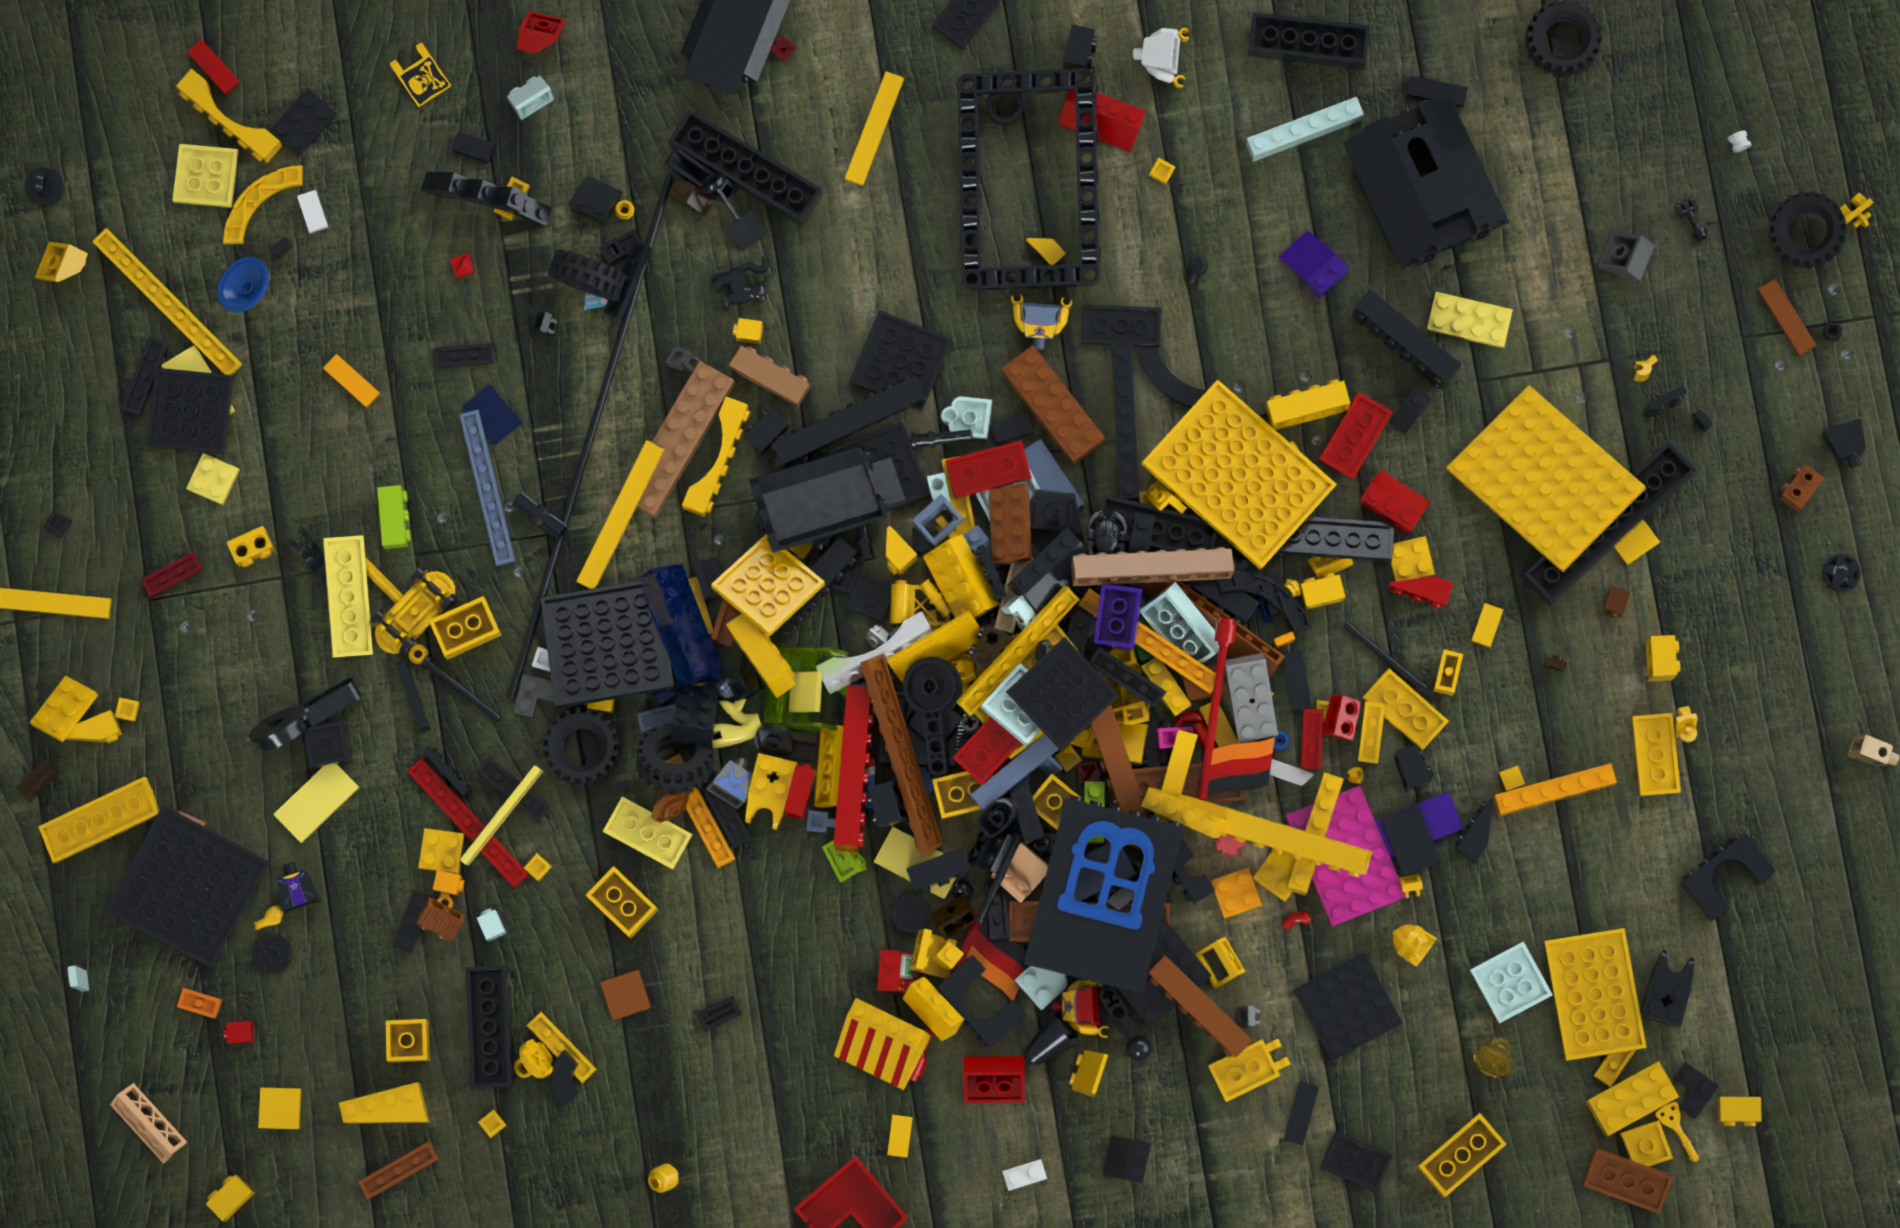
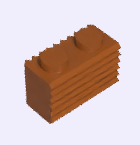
M428 897L417 915V924L420 928L426 931L431 930L439 938L449 939L450 941L453 940L464 922V914Z

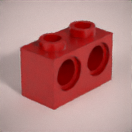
M1331 695L1322 734L1339 740H1353L1357 719L1360 714L1361 701L1343 695Z

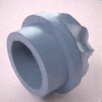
M726 677L716 685L719 688V696L725 698L734 696L728 685L733 680H729Z

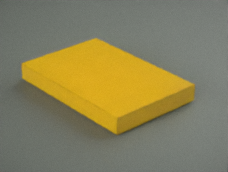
M1118 725L1130 763L1142 765L1148 725ZM1095 747L1093 751L1083 748L1082 757L1102 759L1101 753H1097Z

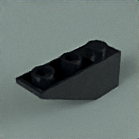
M1492 799L1487 803L1483 801L1477 810L1480 812L1476 819L1472 817L1466 826L1469 829L1466 835L1461 834L1455 842L1458 845L1455 851L1473 863L1478 861L1488 846Z

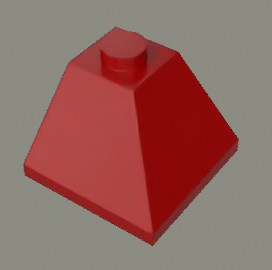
M528 11L519 28L517 49L523 50L526 53H537L557 41L566 23V19Z

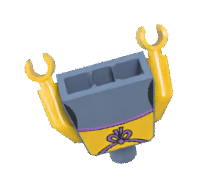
M1021 294L1020 301L1016 302L1013 295L1011 300L1016 325L1021 332L1025 333V337L1033 338V346L1036 349H1044L1045 339H1053V336L1059 334L1067 324L1072 299L1069 305L1063 303L1064 297L1061 299L1060 305L1024 303Z

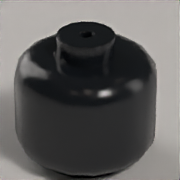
M962 879L960 882L957 880L952 885L954 887L952 894L956 898L964 894L968 899L972 895L974 888L965 879Z

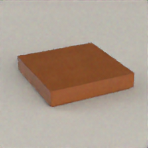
M639 970L600 982L612 1021L651 1009Z

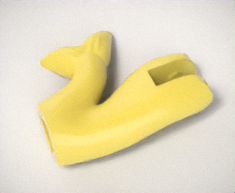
M746 699L736 700L734 703L726 700L718 702L732 719L741 724V726L723 723L715 724L714 735L721 733L722 738L713 741V749L736 745L754 738L757 729L761 726L758 713L744 714L742 712Z

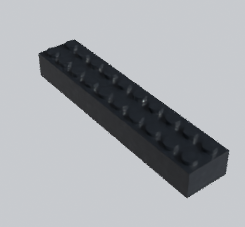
M1668 441L1632 474L1646 486V489L1564 572L1559 570L1545 556H1542L1523 574L1522 579L1550 607L1688 481L1696 472L1695 467Z

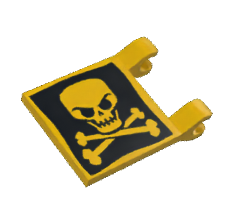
M423 43L416 45L422 59L404 71L397 60L390 62L391 68L418 107H421L451 87Z

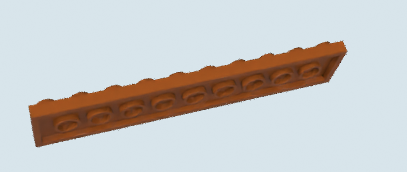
M884 654L860 662L861 673L867 683V692L871 696L873 711L879 721V730L885 740V750L890 756L891 769L896 775L897 788L901 792L903 807L909 817V826L915 836V845L921 855L942 846L943 842Z

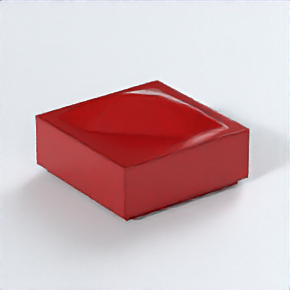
M469 253L450 259L456 279L475 273Z

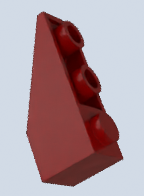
M1437 576L1390 582L1388 589H1391L1393 594L1399 596L1406 594L1413 601L1421 602L1423 600L1429 602V606L1440 609L1441 607L1445 608L1454 582Z

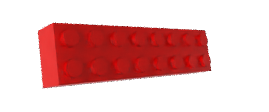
M847 685L834 833L835 851L859 852V847L864 845V832H861V827H865L866 815L862 811L863 807H867V792H864V787L868 788L869 772H866V768H870L871 756L870 752L867 751L868 748H872V733H869V728L873 729L874 717L873 713H871V709H873L871 696L867 692V687Z

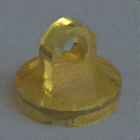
M1497 1038L1491 1043L1479 1045L1474 1053L1475 1064L1477 1062L1478 1068L1488 1076L1500 1078L1504 1075L1505 1077L1508 1076L1513 1068V1060L1509 1054L1511 1049L1510 1043L1505 1039Z

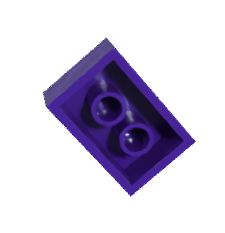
M1102 584L1094 636L1095 646L1135 651L1143 596L1142 589Z

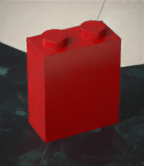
M801 763L800 766L795 765L783 811L785 816L805 821L816 780V771L812 768V765Z

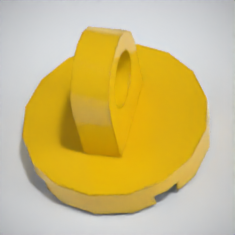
M532 1039L523 1043L519 1051L520 1058L514 1064L515 1073L522 1078L533 1075L536 1078L542 1079L550 1075L554 1066L551 1064L553 1058L549 1050L542 1043H536ZM521 1063L523 1064V1066L525 1067V1069H526L527 1071H525V1070L522 1069Z

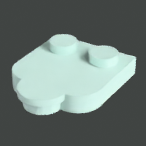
M957 397L953 400L951 406L946 407L942 411L941 419L944 424L949 426L950 431L971 429L973 438L987 440L993 401L989 399Z
M1029 966L1014 980L1040 1010H1043L1067 986V979L1064 974Z

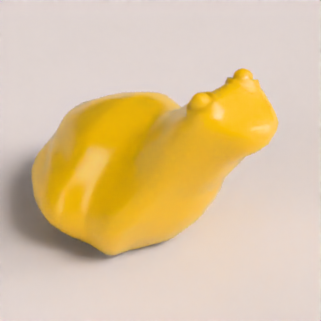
M279 905L270 907L266 911L264 918L254 922L255 930L279 924L283 916L281 907Z

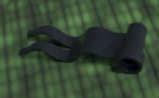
M302 529L301 533L316 556L315 559L292 539L288 540V542L326 585L324 552L313 538Z

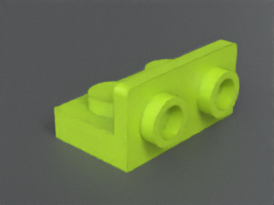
M834 840L822 847L840 882H844L857 873L867 870L865 859L859 852L835 851Z

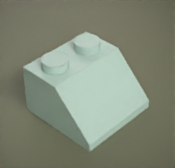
M541 76L530 78L526 81V85L521 88H514L509 92L510 95L507 96L521 120L554 100L551 89Z

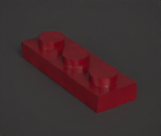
M192 552L141 579V582L149 597L152 598L204 569L196 554Z

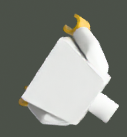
M1170 28L1159 29L1151 34L1150 37L1144 38L1143 48H1134V60H1142L1141 63L1147 69V72L1155 78L1167 83L1173 82L1176 88H1182L1183 85L1178 84L1177 79L1185 80V77L1183 75L1174 77V74H1177L1180 41L1187 42L1189 37H1184L1182 33L1187 34L1189 30L1187 28H1182L1180 31Z

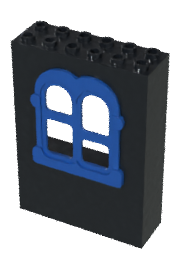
M1071 795L1070 798L1065 799L1024 964L1142 994L1184 827H1180L1181 823L1171 820L1168 823L1160 822L1161 818L1149 815V818L1141 817L1140 812L1132 810L1129 813L1121 812L1122 808L1117 806L1101 807V802L1090 800L1089 804L1082 802L1081 797ZM1094 836H1103L1110 842L1111 853L1106 864L1084 858L1086 845ZM1128 844L1139 846L1144 854L1139 879L1136 882L1114 876L1121 848ZM1082 867L1101 871L1105 875L1096 905L1079 902L1073 898ZM1115 885L1134 891L1135 895L1129 913L1114 911L1106 907L1111 886Z

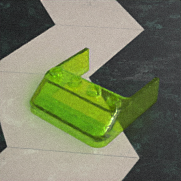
M778 648L781 653L780 655L787 661L793 672H816L815 666H817L818 659L821 656H848V652L835 648ZM768 687L764 714L765 723H777L787 729L799 731H838L836 726L825 723H809L811 712H789L790 689L776 698Z

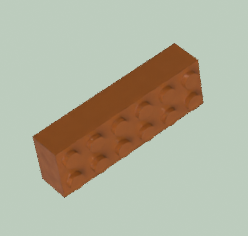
M1033 345L1001 368V374L1073 466L1105 443L1103 434Z

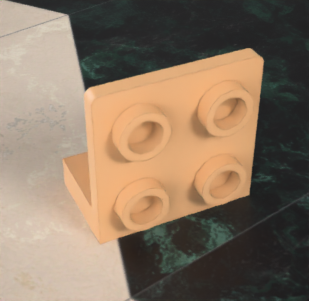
M1022 842L1017 848L1001 882V886L1021 903L1046 876L1049 865ZM993 873L991 875L993 879L995 878L996 873Z

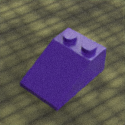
M1309 231L1305 232L1279 256L1319 300L1343 279L1350 269L1335 252Z

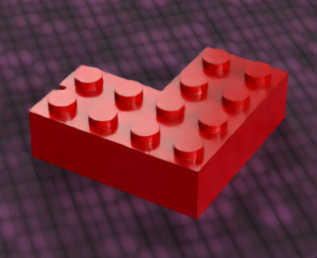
M856 1156L794 1208L806 1224L809 1221L811 1222L808 1226L809 1228H837L851 1215L863 1228H899L909 1220Z

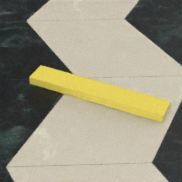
M533 766L460 858V861L468 866L471 864L540 777L543 770Z

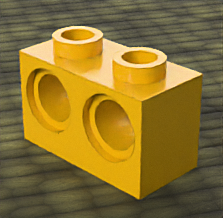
M264 526L227 542L235 563L239 567H247L254 563L253 560L267 558L272 555L271 552L275 551ZM259 540H265L263 548L256 547V543ZM241 548H247L245 556H238V551Z

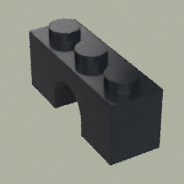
M1182 839L1172 877L1177 885L1181 884L1185 891L1182 893L1186 900L1196 904L1214 893L1215 889L1205 873L1196 878L1189 877L1185 873L1184 865L1193 859L1194 855L1184 839Z

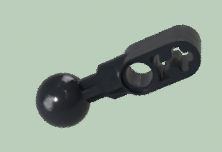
M1111 986L1103 987L1099 993V1000L1118 1032L1124 1034L1127 1039V1055L1134 1061L1147 1059L1152 1051L1150 1041L1146 1037L1138 1035L1135 1031V1023L1116 989ZM1105 992L1113 993L1112 1001L1114 1003L1118 1001L1119 1003L1111 1006L1109 999H1104ZM1120 1008L1124 1011V1016L1122 1018H1115L1113 1011Z

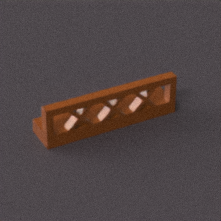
M724 598L711 640L714 643L731 647L734 638L726 624L742 613Z

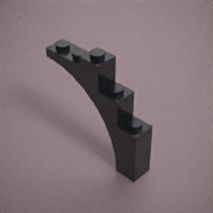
M426 172L421 191L434 197L457 199L488 206L527 219L540 226L547 225L552 209L528 197L527 193L514 187L496 186L484 179H468L455 172Z

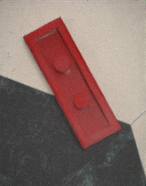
M202 39L187 51L190 57L225 95L240 84V81Z
M1303 709L1300 769L1321 770L1323 709Z

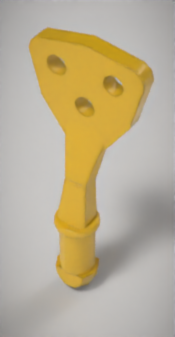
M1672 1102L1662 1106L1655 1112V1117L1663 1125L1677 1133L1682 1146L1689 1155V1159L1692 1162H1697L1699 1155L1680 1126L1681 1113L1678 1103Z

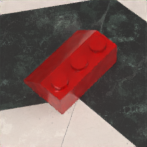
M1380 470L1360 498L1359 503L1386 521L1394 523L1395 527L1409 535L1429 506L1430 501Z
M1024 1056L964 1057V1103L1025 1102Z

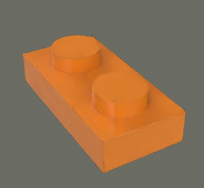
M183 988L177 1007L216 1019L222 999Z

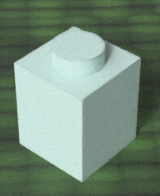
M487 909L480 913L481 916L477 920L488 942L507 934L496 910Z

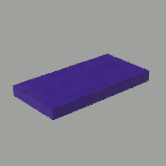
M1449 792L1375 821L1390 858L1395 856L1382 825V819L1419 806L1432 841L1464 829Z

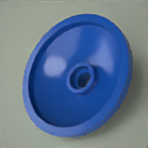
M254 257L241 258L231 264L222 275L218 285V298L222 306L231 312H243L255 306L262 299L268 287L269 272L266 265Z

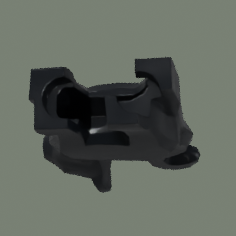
M766 256L762 257L761 266L747 262L737 268H732L730 271L720 272L711 276L717 293L721 292L724 287H729L731 294L719 300L724 312H728L730 306L746 304L751 300H756L760 303L766 301V287L768 285L765 284V280L749 288L745 276L747 270H751L754 273L766 272L770 267L769 259Z

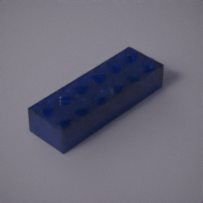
M683 565L652 568L639 578L680 687L708 683L724 673Z

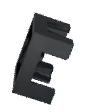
M343 721L309 727L303 731L309 767L313 771L319 770L322 766L352 763L351 753L348 751L345 736L347 733L346 726Z

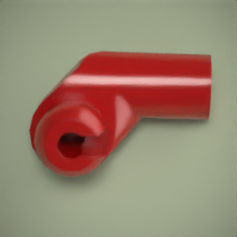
M1186 710L1173 724L1178 728L1183 727L1187 722L1202 723L1203 716L1197 710Z
M1293 911L1281 926L1289 931L1295 923L1309 924L1311 916L1306 911Z

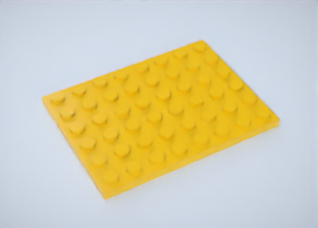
M1219 380L1208 389L1141 463L1144 468L1177 495L1260 570L1337 485Z
M1530 385L1446 467L1447 471L1562 572L1646 489L1644 484Z

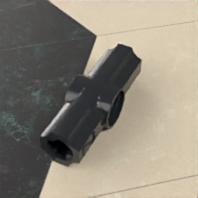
M522 492L513 500L512 506L557 540L563 538L567 533L569 527L556 518L542 504H537Z

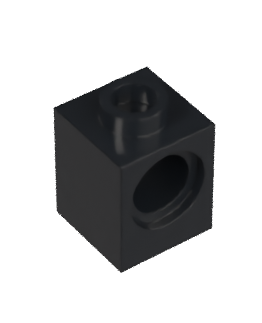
M756 671L742 674L728 684L737 701L752 698L765 689Z

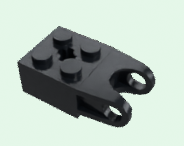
M1663 949L1647 984L1640 1010L1641 1018L1676 1028L1681 1027L1692 988L1694 958L1690 957L1681 972H1674L1667 965V950ZM1665 997L1668 998V1001L1670 1002V1004L1666 1005V1007H1664L1663 1003L1661 1002V999H1664Z

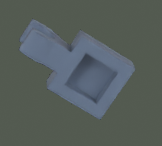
M809 810L806 830L827 833L828 827L835 829L836 819H829V812Z

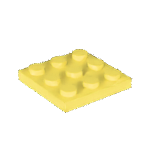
M179 144L172 201L174 203L232 208L239 154L238 149Z

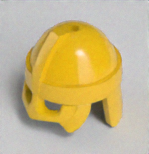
M1402 925L1392 933L1393 945L1397 954L1414 966L1419 965L1437 940L1435 936L1418 925Z

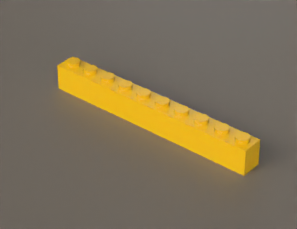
M1179 794L1178 796L1181 800L1226 819L1220 836L1227 837V834L1234 836L1236 841L1243 843L1246 840L1253 841V846L1264 849L1266 845L1272 847L1271 851L1283 854L1284 851L1289 852L1292 858L1302 860L1303 857L1309 858V863L1321 866V863L1329 864V869L1340 872L1342 868L1348 870V875L1359 877L1360 874L1366 875L1373 851L1184 794Z

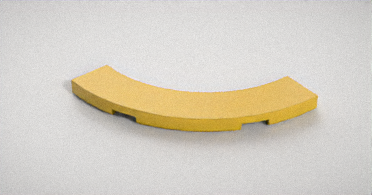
M303 166L281 168L253 182L233 205L225 225L223 244H244L248 222L263 201L281 190L303 186Z

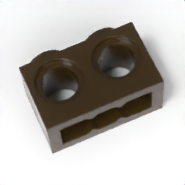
M988 623L985 627L981 626L976 636L979 640L976 645L972 644L968 655L971 656L969 661L987 669L999 656L1009 634ZM994 632L997 635V640L992 643L988 642L986 635ZM985 650L989 656L986 660H979L977 653Z

